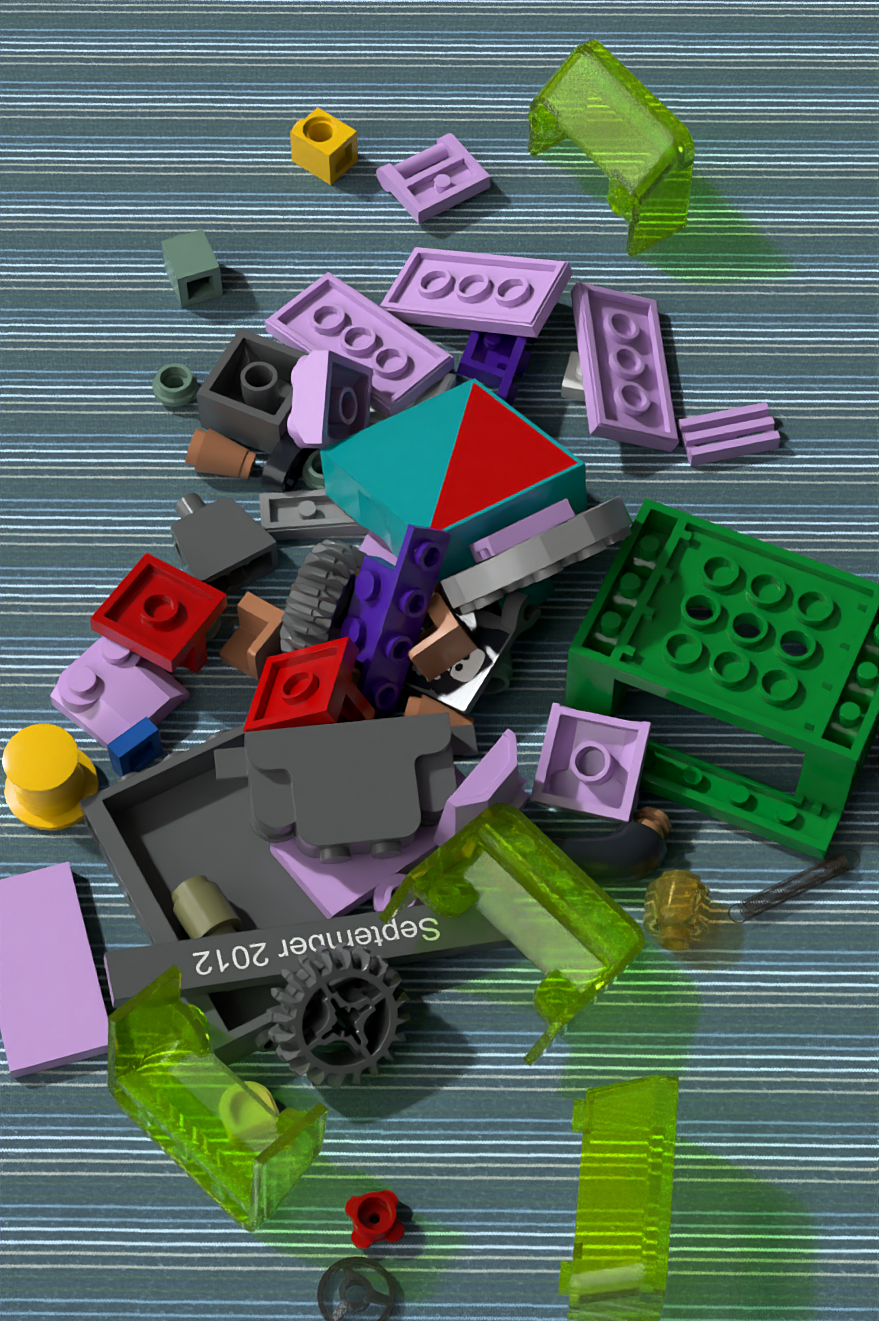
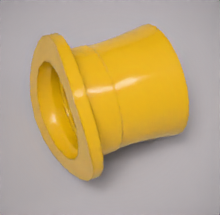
M36 724L20 730L7 743L2 759L3 769L7 775L4 794L7 805L13 815L29 827L49 831L62 830L84 820L79 801L99 792V780L91 759L77 748L74 738L59 726Z

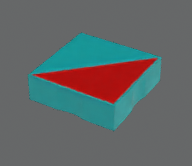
M475 378L320 449L326 495L362 527L381 537L397 558L408 524L441 529L450 533L451 539L436 584L455 573L478 564L475 562L468 545L566 498L575 515L587 509L585 463Z

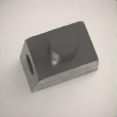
M190 493L176 503L175 511L181 519L172 524L171 533L176 555L185 573L222 591L228 596L279 569L275 539L231 497H222L206 506L198 494Z

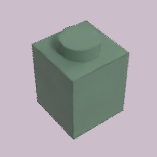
M203 229L180 234L161 241L165 271L181 308L223 296L220 266Z

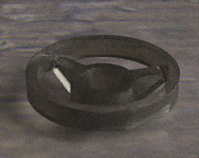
M354 1256L339 1260L326 1270L319 1282L317 1291L319 1311L325 1321H341L348 1311L354 1313L362 1312L373 1303L387 1306L381 1317L376 1320L387 1321L395 1305V1288L392 1278L382 1265L372 1259ZM351 1266H366L378 1272L388 1286L389 1296L372 1290L370 1281L364 1276L355 1275ZM342 1269L345 1279L339 1287L340 1304L332 1316H330L323 1302L324 1290L329 1279ZM351 1286H362L367 1292L365 1298L359 1302L348 1300L345 1294Z

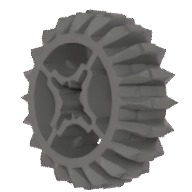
M325 539L313 548L312 553L306 556L303 567L298 569V576L294 584H291L292 590L289 598L285 601L287 605L285 613L281 617L283 626L280 630V645L284 653L339 639L340 629L345 620L355 589V581L367 553L345 542Z
M338 942L333 955L326 946L317 945L316 960L313 962L305 954L298 955L297 960L301 969L296 974L289 969L282 970V977L289 983L286 989L280 987L271 989V995L281 1005L266 1010L267 1017L272 1022L277 1023L268 1030V1035L274 1043H280L276 1049L278 1057L284 1062L290 1061L289 1069L295 1075L302 1076L307 1073V1079L314 1085H320L326 1078L333 1088L340 1089L345 1075L352 1084L361 1085L362 1070L365 1068L372 1075H380L377 1061L382 1056L386 1060H395V1053L389 1048L392 1041H406V1035L397 1028V1025L411 1020L410 1013L400 1007L409 1000L408 993L403 988L397 987L402 981L400 974L394 969L387 970L388 961L379 954L371 957V951L362 945H358L352 952L351 947L345 942ZM342 977H358L366 980L358 987L352 984L343 990H334L328 983ZM313 996L314 1007L309 1015L303 1019L307 1003ZM330 1000L334 1001L341 1008L340 1012L343 1016L341 1019L347 1030L337 1023L336 1010ZM373 1013L372 1021L364 1033L366 1018ZM335 1040H344L349 1046L335 1052L313 1050L320 1043L326 1046Z

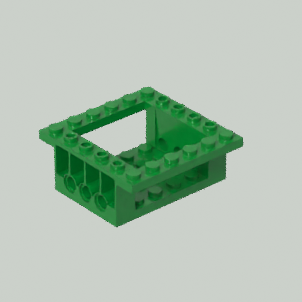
M645 498L630 528L632 534L623 541L568 650L563 706L615 718L631 685L805 752L796 793L793 796L649 740L639 788L823 861L879 731V584ZM694 606H703L708 608L713 613V616L707 620H696L688 615L687 610ZM747 623L755 626L760 631V634L754 638H743L733 628L739 624ZM796 641L803 644L808 652L802 656H791L783 651L781 645L785 642Z

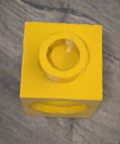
M319 107L305 119H300L290 131L292 161L329 185H332L358 161L357 131Z

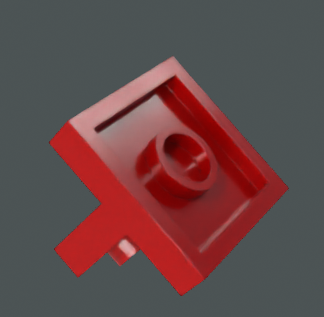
M146 552L90 617L91 630L171 673L178 666H183L197 674L208 661L206 631L228 606L227 594Z
M348 636L304 649L267 657L243 732L373 720L376 711L350 679L359 651L351 638Z

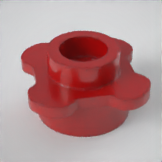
M390 1190L369 1192L361 1197L353 1196L346 1202L345 1213L352 1219L354 1231L351 1234V1242L355 1247L365 1250L375 1242L387 1240L390 1243H396L402 1239L404 1225L397 1219L396 1207L398 1206V1197L394 1192ZM373 1215H377L380 1218V1221L376 1224H372L369 1221Z

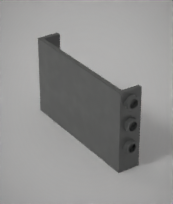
M243 724L231 730H220L212 734L204 743L187 751L173 752L166 756L161 763L140 773H128L121 777L114 785L79 801L85 825L150 945L190 939L173 912L174 903L171 897L174 890L181 883L198 875L206 876L209 881L218 884L243 923L240 932L327 919L270 852V843L272 842L261 839L251 828L249 822L250 797L248 778L217 781L214 750L244 747L245 733L243 732ZM342 977L328 983L334 990H343L352 984L358 987L366 980L358 977ZM287 981L179 998L218 1071L258 1050L260 1052H268L280 1045V1043H274L269 1038L268 1030L277 1023L272 1022L267 1017L266 1010L281 1005L271 995V989L277 987L286 989L289 984ZM313 996L307 1003L303 1019L309 1015L314 1007ZM330 1000L336 1011L341 1009L334 1001Z

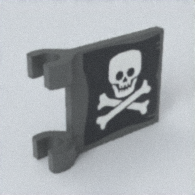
M442 586V598L458 616L478 649L430 682L411 661L403 686L419 694H425L447 707L468 716L517 636L531 628L538 620L541 611L538 607L529 604L531 601L529 595L517 590L510 592L505 599L501 617L481 608L462 615L459 607L453 609ZM430 615L423 624L420 633L435 624Z

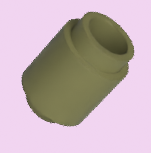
M198 875L189 878L174 890L171 897L174 903L173 912L190 939L241 931L243 926L241 919L218 884L209 881L206 876Z

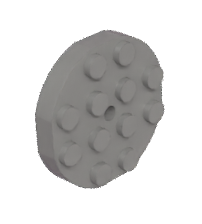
M620 495L478 564L455 573L440 582L453 609L459 607L462 615L503 598L504 594L562 571L563 567L584 560L606 549V546L630 536L632 533L629 525L633 521Z

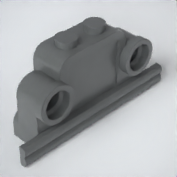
M449 712L245 732L244 747L214 750L217 781L248 778L250 797L249 822L257 836L272 843L285 842L295 837L298 849L307 857L320 858V863L339 864L351 860V855L371 853L374 859H388L400 856L402 849L410 846L415 840L419 826L434 827L439 825L447 800L457 790L453 757L477 755L478 751L474 724L450 726Z

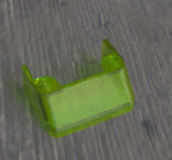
M590 39L576 46L530 103V112L528 113V152L534 157L559 142L570 138L609 177L607 201L611 210L617 216H622L629 223L626 253L632 258L686 227L695 156L694 141L687 127L598 40Z
M505 803L490 805L409 872L379 916V919L386 925L417 898L437 915L448 918L462 915L473 905L546 976L534 991L533 1004L537 1013L549 1025V1028L523 1058L530 1067L585 1014L635 960L645 944L644 933L639 924L520 810Z
M173 965L108 1016V1089L119 1108L240 1227L246 1231L254 1232L272 1216L321 1152L328 1108L319 1102L309 1112L305 1110L298 1112L295 1109L286 1108L278 1115L208 1049L209 1036L207 1030L209 1029V1022L198 1007L193 1004L186 1005L180 999L182 971Z
M655 1074L586 1089L585 1100L574 1099L571 1133L582 1134L572 1261L561 1260L558 1295L569 1296L566 1321L660 1320L668 1273L679 1088L678 1076Z

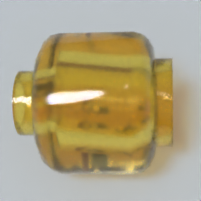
M670 870L662 873L659 878L650 882L646 889L642 919L644 930L652 938L658 940V944L662 948L672 951L688 949L689 944L703 940L709 932L712 908L711 891L701 882L700 877L692 872Z

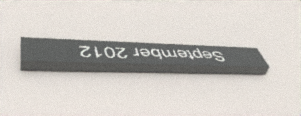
M512 892L107 951L104 954V963L113 1008L285 982L286 980L282 977V970L289 969L296 974L301 969L297 960L298 955L305 954L312 962L315 961L317 945L326 946L332 955L338 942H345L351 947L352 952L358 945H362L371 951V957L379 954L388 961L389 966L520 946L525 936Z

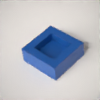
M147 716L107 744L112 769L120 778L128 773L141 771L164 754L159 729Z

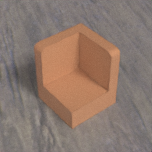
M247 592L237 604L240 626L219 653L222 661L259 680L267 657L278 655L281 652L280 630L283 626L281 617L285 612Z
M438 592L432 596L427 610L435 624L420 633L416 646L407 653L414 665L429 682L478 649L458 616Z

